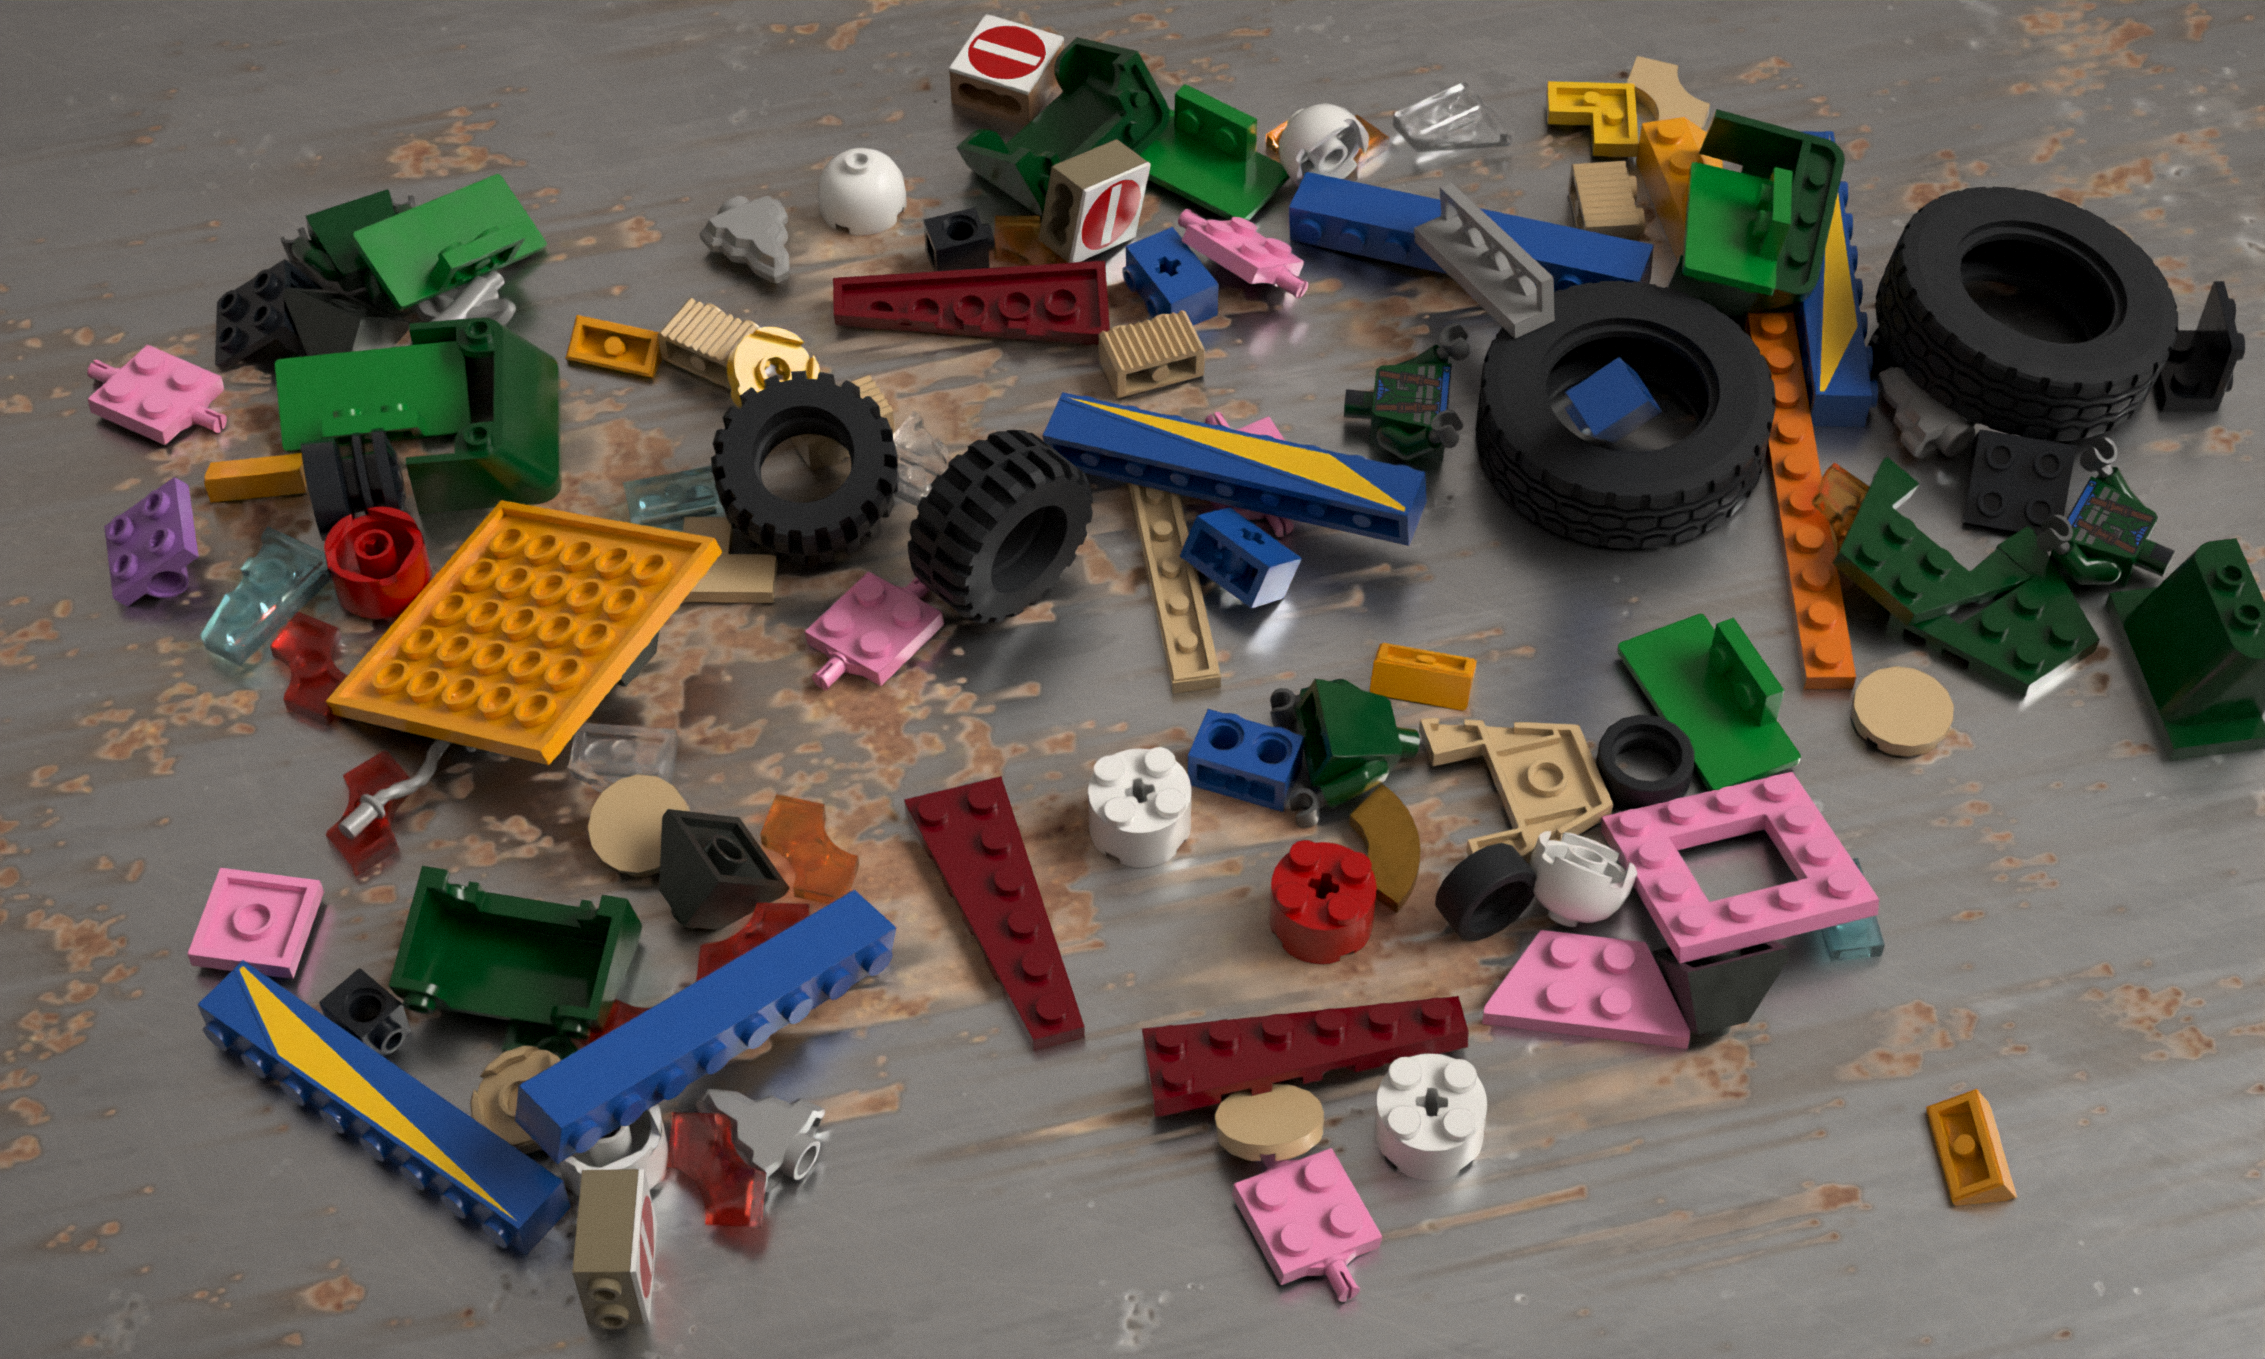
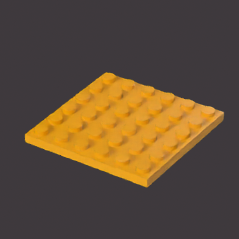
M501 500L325 702L336 716L550 765L582 724L592 715L595 708L622 678L623 674L643 649L649 645L652 638L669 617L679 608V605L695 585L706 575L709 568L722 554V550L713 537Z

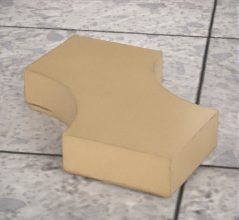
M1637 56L1627 83H1634L1635 100L1649 109L1655 121L1685 117L1703 130L1709 114L1710 103L1693 97L1682 87L1678 79L1679 65Z

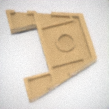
M1439 718L1420 719L1419 733L1432 766L1478 756L1484 757L1513 827L1512 830L1468 839L1466 849L1468 856L1486 846L1504 843L1512 845L1529 864L1537 839L1543 832L1552 831L1549 840L1561 841L1564 832L1579 835L1600 823L1601 817L1611 815L1612 800L1579 725L1514 722V727L1510 728L1485 726L1483 720L1464 719V725L1439 724Z

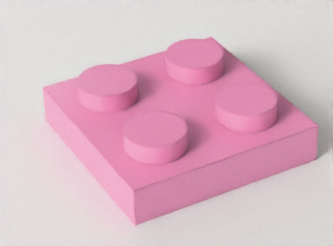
M220 868L187 954L191 965L232 971L244 960L264 975L294 979L324 894L321 881Z

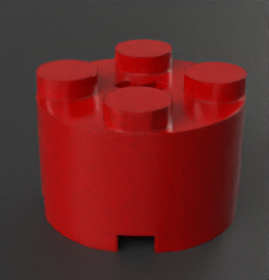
M391 507L367 508V515L353 519L352 514H350L332 527L324 544L326 562L338 602L343 608L360 617L384 619L394 623L432 580V569L422 533L410 515Z
M1302 840L1292 845L1289 853L1275 867L1271 879L1269 923L1273 934L1275 932L1282 942L1284 950L1291 956L1304 962L1331 964L1340 961V956L1348 954L1353 950L1357 953L1366 945L1373 929L1377 887L1370 859L1361 852H1355L1350 848L1335 843H1314L1310 840Z

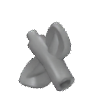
M494 270L490 271L485 277H474L463 291L456 287L414 305L416 313L423 322L484 317L493 319L503 326L512 318L516 307L510 301L499 299L497 290L504 285L505 281L502 275Z

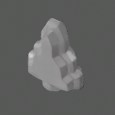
M741 196L733 197L722 204L718 214L709 219L705 228L700 232V239L712 252L725 254L732 262L748 265L756 275L774 284H779L781 281L789 278V254L784 248L788 240V233L784 226L788 222V215L779 200H773L770 196L757 198L752 201Z
M1891 366L1879 373L1877 380L1883 397L1896 410L1893 422L1902 431L1900 441L1913 456L1920 460L1940 450L1947 457H1954L1970 444L1975 435L1973 427L1977 423L1958 415L1957 412L1952 409L1949 410L1930 397V394L1918 387L1906 375L1904 369Z
M706 1089L695 1102L696 1109L709 1131L725 1140L726 1157L740 1168V1181L759 1195L765 1192L769 1193L786 1175L794 1180H800L809 1172L818 1157L820 1142L814 1137L825 1115V1110L822 1107L801 1098L791 1103L774 1096L753 1101L737 1091Z

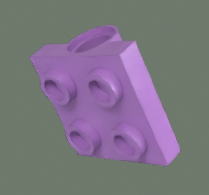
M173 477L104 526L113 599L125 606H129L146 593L157 598H171L182 594L188 587L187 565L197 559L199 555L189 485Z

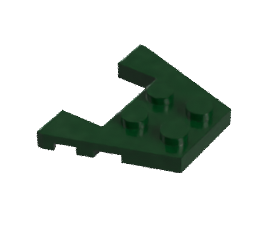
M1885 457L1872 478L1873 480L1860 503L1857 514L1850 524L1832 562L1906 626L1955 612L1959 605L1975 601L1977 604L1990 601L1996 594L2004 591L2011 592L2031 578L2026 571L1998 548L1974 569L1968 571L1954 559L1949 551L1938 546L1920 531L1913 521L1896 511V508L1914 494L1920 483L1888 457Z
M2029 526L1996 547V549L1998 548L2031 576L2027 582L1961 624H1958L1946 614L1906 626L1890 613L1888 625L1901 634L1907 629L1926 639V647L1940 654L1948 650L1969 661V669L2023 697L2028 696L2094 653L2100 638L2048 553L2042 551L2037 546V535Z

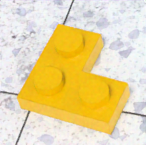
M1547 82V124L1591 125L1593 156L1637 157L1639 142L1634 83Z

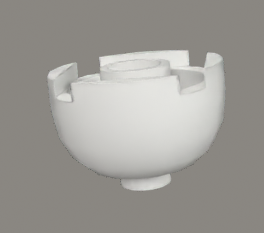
M1328 103L1309 106L1296 111L1289 118L1279 141L1280 162L1298 187L1306 172L1344 179L1357 166L1353 158L1358 153L1359 148L1364 153L1366 152L1369 134L1356 117L1345 108Z
M855 148L841 152L826 164L819 178L818 198L821 216L834 229H836V224L849 228V234L871 235L889 229L897 223V215L902 209L905 211L907 207L906 190L901 170L889 156L878 150Z
M1545 831L1540 834L1533 849L1529 866L1537 875L1533 893L1537 900L1549 909L1548 916L1552 920L1565 926L1576 927L1578 922L1594 923L1605 920L1624 904L1638 874L1636 867L1631 862L1626 871L1616 863L1619 857L1618 852L1601 843L1576 834L1564 832L1561 841L1549 840L1552 831Z

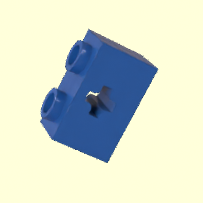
M1173 227L1126 246V266L1122 269L1124 281L1131 292H1137L1144 300L1147 311L1152 319L1160 314H1171L1172 312L1178 314L1183 310L1187 313L1194 326L1218 315L1219 284L1189 246L1182 242L1181 236Z
M1231 507L1197 515L1179 555L1250 608L1284 599L1302 559Z

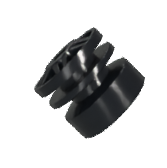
M384 427L371 430L374 451L366 452L361 433H352V455L346 457L342 456L339 446L333 437L301 443L308 491L322 541L326 540L328 533L338 521L350 514L355 519V513L364 511L365 515H367V508L391 507L404 512L407 497L397 452H395L388 440Z

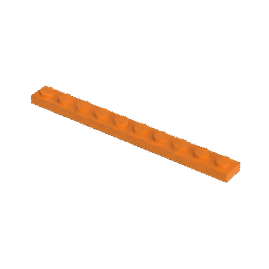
M1748 313L1745 324L1746 333L1759 348L1760 355L1764 356L1772 374L1771 379L1774 382L1776 408L1766 451V459L1803 689H1853L1856 673L1838 569L1832 563L1835 558V551L1794 314Z

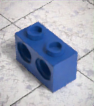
M1207 709L1188 754V777L1191 786L1284 812L1302 767L1304 736L1292 733L1283 727H1271L1249 721L1237 714L1221 713Z

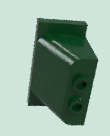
M2237 538L2209 541L2202 544L2158 587L2109 593L2105 606L2169 761L2265 749V722L2262 717L2265 712V601Z

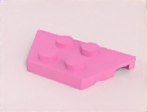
M1546 930L1539 931L1486 1003L1482 1024L1684 1049L1688 1048L1690 1040V1029L1646 942Z

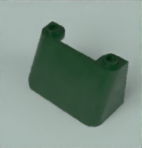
M1079 37L1075 38L1061 51L1054 65V75L1063 91L1006 144L997 132L988 129H978L956 147L958 152L972 171L1042 218L1052 166L1115 139L1140 155L1167 128L1170 114L1167 102L1138 51Z
M422 866L388 985L395 995L403 999L402 1006L404 1008L422 1014H433L435 1008L558 1028L557 1032L559 1034L578 1040H588L590 1033L602 1032L638 947L642 931V923L628 899L602 895L597 909L592 901L581 899L579 907L485 892L480 883L469 881L468 887L460 884L448 883L450 876L448 870Z

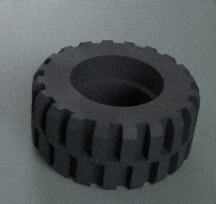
M806 371L791 372L792 380L780 382L777 375L764 380L765 389L757 393L754 388L750 387L740 395L742 402L740 409H737L735 406L729 407L722 417L725 429L716 430L713 440L715 455L711 457L712 473L718 497L727 520L733 529L740 530L742 539L752 548L760 544L763 546L765 555L776 556L777 560L782 557L783 553L789 554L792 564L807 565V556L819 555L821 563L835 561L833 552L844 548L845 552L849 555L860 549L859 539L863 535L872 539L881 530L880 518L890 516L894 507L893 494L898 492L899 486L896 445L887 418L881 417L879 405L871 396H866L862 399L858 386L846 380L840 387L835 384L834 375L819 372L817 379H807ZM804 434L822 435L837 441L847 449L851 458V472L840 488L823 499L805 503L787 501L768 491L762 482L761 467L766 457L778 444L791 437Z
M1025 430L997 431L988 434L987 440L978 439L968 446V451L963 455L957 454L948 463V469L942 475L938 474L930 484L932 489L927 497H922L917 507L919 512L917 519L911 522L909 530L911 540L908 541V555L914 575L933 593L970 621L981 623L1004 621L1005 616L1015 617L1022 613L1024 607L1028 604L1034 605L1043 598V592L1049 587L1053 588L1061 579L1060 574L1066 566H1071L1077 556L1075 552L1078 546L1083 545L1088 534L1086 525L1092 520L1093 510L1091 504L1093 503V496L1086 475L1035 434L1028 433Z

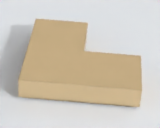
M684 517L683 532L715 538L722 550V554L682 602L774 603L778 567L776 556L765 554H731L734 529L726 517Z

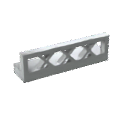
M1452 182L1441 186V216L1414 228L1415 243L1514 339L1555 321L1553 276Z

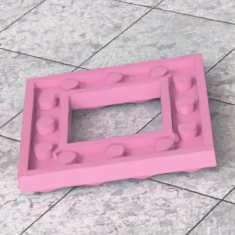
M1793 772L1773 775L1759 780L1723 787L1719 790L1676 798L1667 802L1601 817V833L1610 848L1619 853L1617 860L1626 871L1630 862L1636 867L1638 874L1633 887L1679 964L1878 915L1879 898ZM1765 829L1798 881L1709 902L1677 850Z

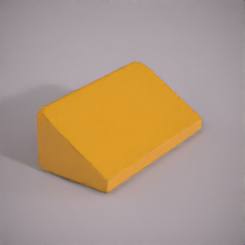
M576 315L565 359L653 379L662 362L657 335L659 332Z
M302 453L210 462L204 476V485L210 502L306 493V476Z
M1382 642L1379 645L1373 663L1370 692L1394 699L1461 711L1466 710L1477 660Z
M1977 1089L1927 1106L1926 1110L1952 1203L1955 1206L2002 1202L2017 1198L1992 1109L1984 1096Z

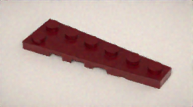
M1105 261L833 278L835 326L1079 343L1083 345H1099V334L1102 331L1108 332L1110 330Z
M1002 777L904 799L905 812L928 857L933 859L948 894L957 903L967 929L971 935H974L983 951L985 962L994 979L1003 988V995L1033 1051L1085 1038V1026Z
M1459 996L1336 1009L1329 1008L1317 1011L1273 1014L1230 1020L1223 1019L1211 1022L1142 1029L1143 1050L1155 1117L1221 1103V1095L1249 1089L1252 1096L1272 1092V1083L1298 1077L1301 1078L1303 1084L1321 1081L1327 1071L1346 1067L1356 1073L1393 1063L1394 1060L1400 1057H1411L1420 1054H1441L1468 1047L1469 1031Z

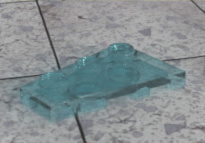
M267 526L260 537L263 546L257 556L248 557L241 568L244 577L236 590L225 594L200 635L207 650L239 666L332 580L325 552Z

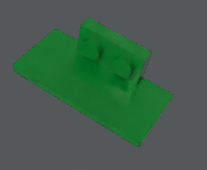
M1186 84L1175 93L1174 111L1169 109L1170 114L1167 128L1139 155L1151 164L1148 180L1228 220H1232L1233 217H1240L1249 221L1290 179L1281 163L1256 151V118Z
M1692 162L1688 178L1682 273L1701 282H1715L1739 288L1747 293L1773 295L1776 287L1777 259L1791 225L1792 171L1774 167L1771 178L1765 179Z
M495 174L355 231L351 237L352 243L395 307L401 311L468 283L476 276L482 277L492 270L496 271L543 251L547 245L546 240L500 174Z
M457 341L277 359L275 361L282 447L288 453L301 451V443L331 437L335 439L339 447L351 446L352 433L356 432L361 433L364 445L373 444L371 430L382 427L385 429L388 440L393 442L457 435L462 428L472 424L465 355L459 350Z
M1700 613L1618 644V655L1658 715L1676 724L1689 737L1695 751L1694 769L1709 791L1759 780L1799 764L1801 754L1777 721L1785 690L1734 617L1717 623L1714 629L1706 616Z

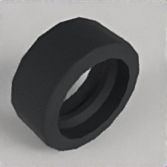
M1635 715L1622 718L1607 728L1599 742L1596 766L1612 803L1625 810L1637 809L1676 798H1683L1690 786L1695 751L1689 737L1676 724L1658 716ZM1636 747L1652 749L1663 754L1673 763L1674 772L1661 780H1638L1625 774L1616 765L1615 756L1624 750Z
M1504 843L1489 845L1469 855L1447 875L1436 893L1435 906L1462 940L1477 941L1485 939L1506 928L1530 905L1535 896L1533 890L1537 875L1512 845Z

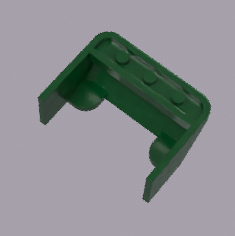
M1716 109L1701 144L1699 154L1742 165L1740 173L1765 179L1771 178L1774 167L1792 171L1791 225L1777 259L1776 287L1773 295L1747 293L1739 288L1715 282L1698 281L1682 273L1683 255H1680L1667 287L1686 293L1693 298H1698L1717 308V311L1735 317L1802 302L1812 294L1819 279L1845 164L1844 153L1831 140Z
M490 318L409 323V332L413 345L457 341L459 350L465 355L467 377L494 375L493 421L472 423L462 428L455 438L454 453L406 457V467L419 514L495 508L501 500L531 505L545 503L555 498L562 487L561 378L556 359Z

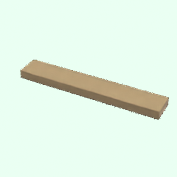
M1126 482L1172 694L1220 688L1221 674L1197 569L1179 556L1189 535L1180 495Z

